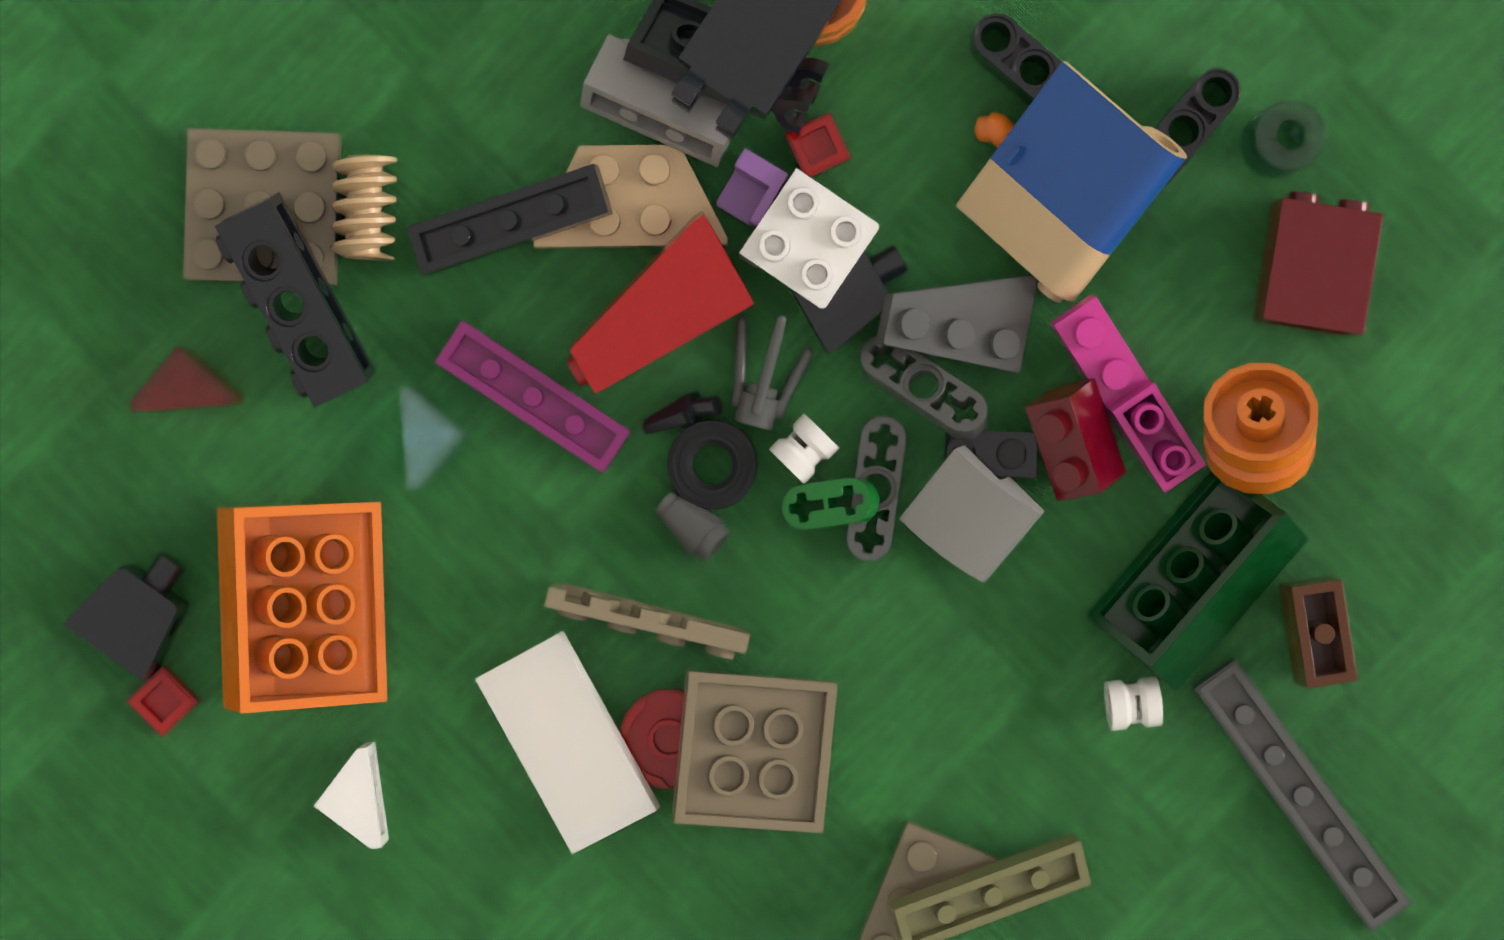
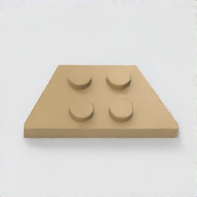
M668 145L579 146L567 172L591 164L598 165L613 214L534 241L535 249L664 247L694 215L704 211L722 245L728 246V238L684 152Z

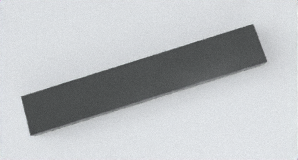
M1231 658L1192 687L1370 932L1377 929L1412 903L1236 659Z

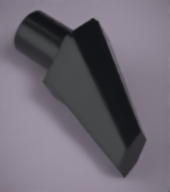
M699 391L688 393L645 419L642 429L645 434L693 425L702 420L703 417L719 416L723 409L722 401L717 395L701 397Z

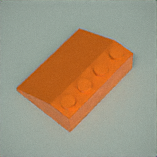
M381 502L217 507L223 708L243 714L387 702Z

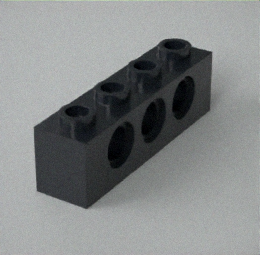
M280 192L215 226L219 234L216 236L217 246L225 260L230 264L234 262L244 280L241 281L243 294L254 309L260 308L268 323V326H266L267 337L275 351L279 354L284 352L293 369L290 371V377L299 395L303 398L308 397L315 408L367 383L376 370ZM259 245H266L275 250L279 258L277 268H267L259 262L257 258V248ZM283 291H292L300 296L304 305L302 313H292L283 306L281 300ZM315 336L322 339L327 345L328 356L323 358L313 356L306 348V337Z

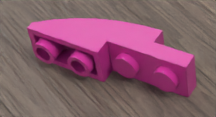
M1090 294L1050 322L1053 330L1070 354L1071 362L1083 381L1095 378L1108 418L1162 492L1166 493L1206 465L1158 387L1148 379L1096 296Z

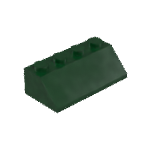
M1210 472L1086 616L1177 692L1308 542L1309 538L1284 510L1261 494H1247L1226 486L1216 475Z

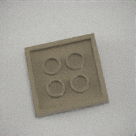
M188 128L183 279L187 281L214 282L243 281L244 279L235 263H228L222 256L216 243V236L219 234L215 226L226 218L280 192L329 285H337L338 254L330 250V244L339 241V234L331 230V223L339 220V214L332 211L331 203L340 200V194L332 190V183L340 180L341 174L334 171L332 165L333 162L341 159L342 135L339 133ZM259 245L257 248L259 262L267 268H277L279 258L275 250L266 245Z
M686 669L671 820L675 824L823 833L838 683L829 680Z

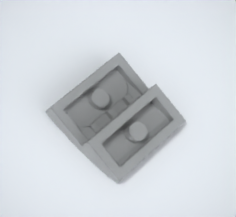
M963 445L953 450L899 519L943 558L981 582H985L1045 511L1010 476L999 480Z

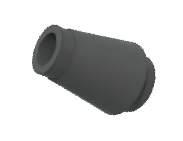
M675 490L671 491L655 510V514L661 518V521L691 558L697 556L703 562H707L717 553L731 533L723 526L724 519L686 501Z

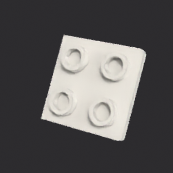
M796 168L739 252V257L754 268H761L818 308L824 309L879 230V224Z

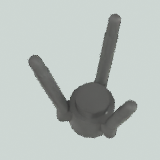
M743 316L737 319L734 390L730 405L737 407L734 416L735 421L773 430L775 419L784 418L787 403L813 355L811 347L804 349L776 399L778 389L769 386L786 325V318L784 316H778L776 319L759 383L749 382L747 391H745L747 319Z

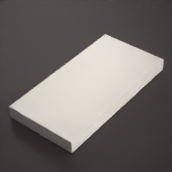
M564 631L544 640L475 679L572 854L644 818L661 807Z

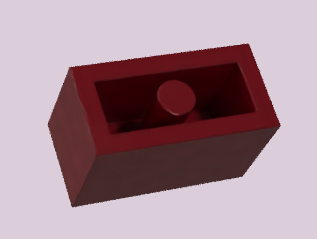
M1095 378L1050 388L1025 407L1057 502L1102 493L1126 473Z

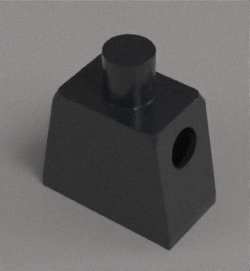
M892 245L869 259L865 252H863L824 309L818 308L792 289L790 291L826 354L830 355L882 313L884 297L888 293L884 285L907 272L908 268L897 248Z
M160 552L147 572L134 564L123 565L63 625L140 680L151 678L160 669L189 609V603L172 591V588L182 576L186 567L177 559L164 552Z

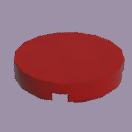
M678 688L656 689L641 696L627 710L619 730L648 784L659 789L675 787L684 691Z

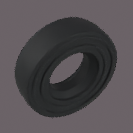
M713 419L699 421L685 428L672 443L667 459L669 479L678 495L686 501L706 510L723 509L739 502L751 489L758 467L756 451L749 437L737 426L726 421ZM704 446H721L731 456L732 471L729 477L719 484H706L699 480L694 473V456Z

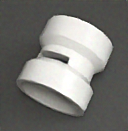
M804 413L793 424V432L787 438H779L769 448L804 484L815 474V466L822 459H830L839 449Z
M1156 676L1140 677L1136 683L1125 684L1122 680L1105 681V710L1108 726L1111 731L1127 730L1131 724L1137 723L1143 724L1146 728L1162 726L1163 704L1159 681Z

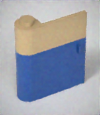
M1062 61L955 206L1039 280L1037 287L1045 296L1058 303L1062 302L1063 299L1075 301L1186 160L1187 155L1175 141L1153 127L1141 126L1067 61Z

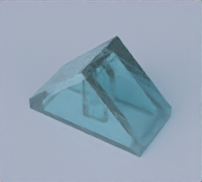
M399 388L407 490L425 488L470 434L417 388Z

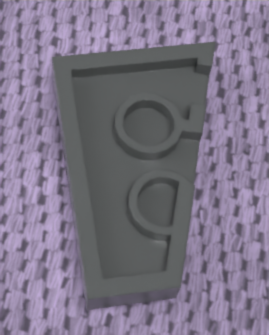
M1023 275L959 285L886 293L875 344L1010 373H1020L1038 280L1033 275Z

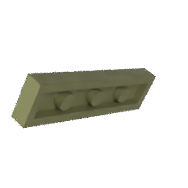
M1072 833L891 900L888 904L898 940H945L1092 884L1081 840Z

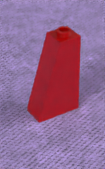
M704 211L694 215L571 343L569 351L573 357L567 360V364L581 387L589 383L596 394L754 305L751 294Z

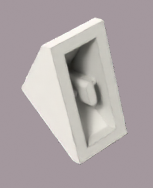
M375 741L365 742L356 749L314 805V807L370 849L381 848L389 840Z

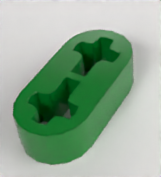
M841 478L798 485L791 488L782 501L784 519L790 526L799 530H822L862 524L873 518L879 508L877 489L872 483L858 478ZM853 491L856 494L863 495V503L856 505L855 511L849 507H838L837 499L849 498L852 496ZM806 498L809 501L823 502L824 509L811 511L809 516L799 514L798 511L799 505L806 503Z

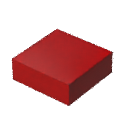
M830 112L805 123L799 135L790 131L784 133V137L800 171L810 178L851 160V156Z
M164 665L126 702L163 737L201 699L167 665Z

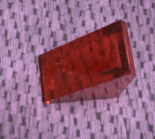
M176 347L132 399L131 411L154 412L244 404L243 394L193 351L189 348Z

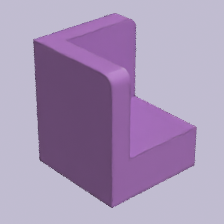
M745 148L734 165L735 171L717 199L716 204L721 210L756 229L785 186L789 174Z

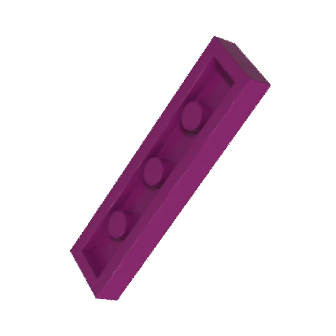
M463 320L435 360L436 364L601 473H605L632 432Z

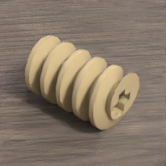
M349 155L346 158L333 162V170L347 176V178L332 183L333 191L346 196L344 199L331 203L332 211L346 217L331 223V230L345 237V239L330 244L332 252L344 258L355 260L391 261L395 259V257L380 252V247L395 243V237L381 232V227L395 223L396 217L382 212L381 209L382 206L396 202L395 196L382 191V186L397 182L396 176L383 171V166L397 162L396 157Z

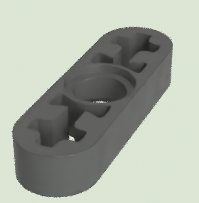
M877 336L870 338L863 345L860 352V361L864 374L869 381L954 438L971 440L985 431L989 416L986 401L980 393L917 352L875 344ZM889 352H892L895 366L904 371L899 384H896L899 381V377L895 369L886 364L881 365L879 369L876 368L874 359L876 354L884 357ZM920 376H930L939 383V386L933 396L921 399L911 394L910 386L912 382ZM950 390L952 392L949 395L953 405L961 410H966L970 405L974 406L973 411L976 418L974 421L965 418L960 424L956 422L957 418L954 409L944 403Z
M879 416L869 420L862 428L859 440L854 478L865 479L867 476L877 473L885 476L890 483V494L884 501L879 503L877 510L888 509L887 520L884 521L876 517L875 532L883 535L882 544H874L871 552H864L862 543L855 541L854 536L856 532H863L865 530L867 522L847 526V546L854 556L864 561H875L882 558L889 551L893 537L906 433L903 426L896 419L888 416ZM880 424L889 425V434L897 436L896 445L887 446L884 461L895 460L894 471L881 466L864 468L865 456L876 459L877 445L869 442L870 432H878ZM853 491L850 508H853L855 511L856 505L863 503V495L856 494Z

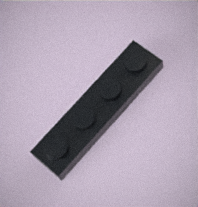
M591 164L409 226L407 230L420 274L428 277L612 215L613 212L599 166Z

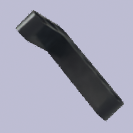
M994 13L982 18L970 37L969 48L974 59L1028 106L1061 64V61L1004 14ZM988 29L999 30L1006 37V48L1000 52L987 50L981 42V33ZM1028 61L1038 63L1044 69V82L1039 85H1029L1024 82L1019 72L1020 65ZM1215 68L1202 74L1186 89L1154 127L1170 138L1169 126L1171 122L1182 121L1189 126L1192 133L1189 145H1179L1187 155L1186 160L1165 186L1173 180L1240 99L1241 88L1239 80L1228 70ZM1205 83H1215L1221 87L1225 96L1222 106H1211L1203 99L1202 87Z

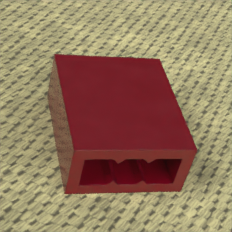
M1291 191L1288 198H1281L1272 203L1253 321L1348 337L1364 335L1384 214L1369 212L1370 204L1362 201L1341 199L1338 202V206L1319 204V195Z

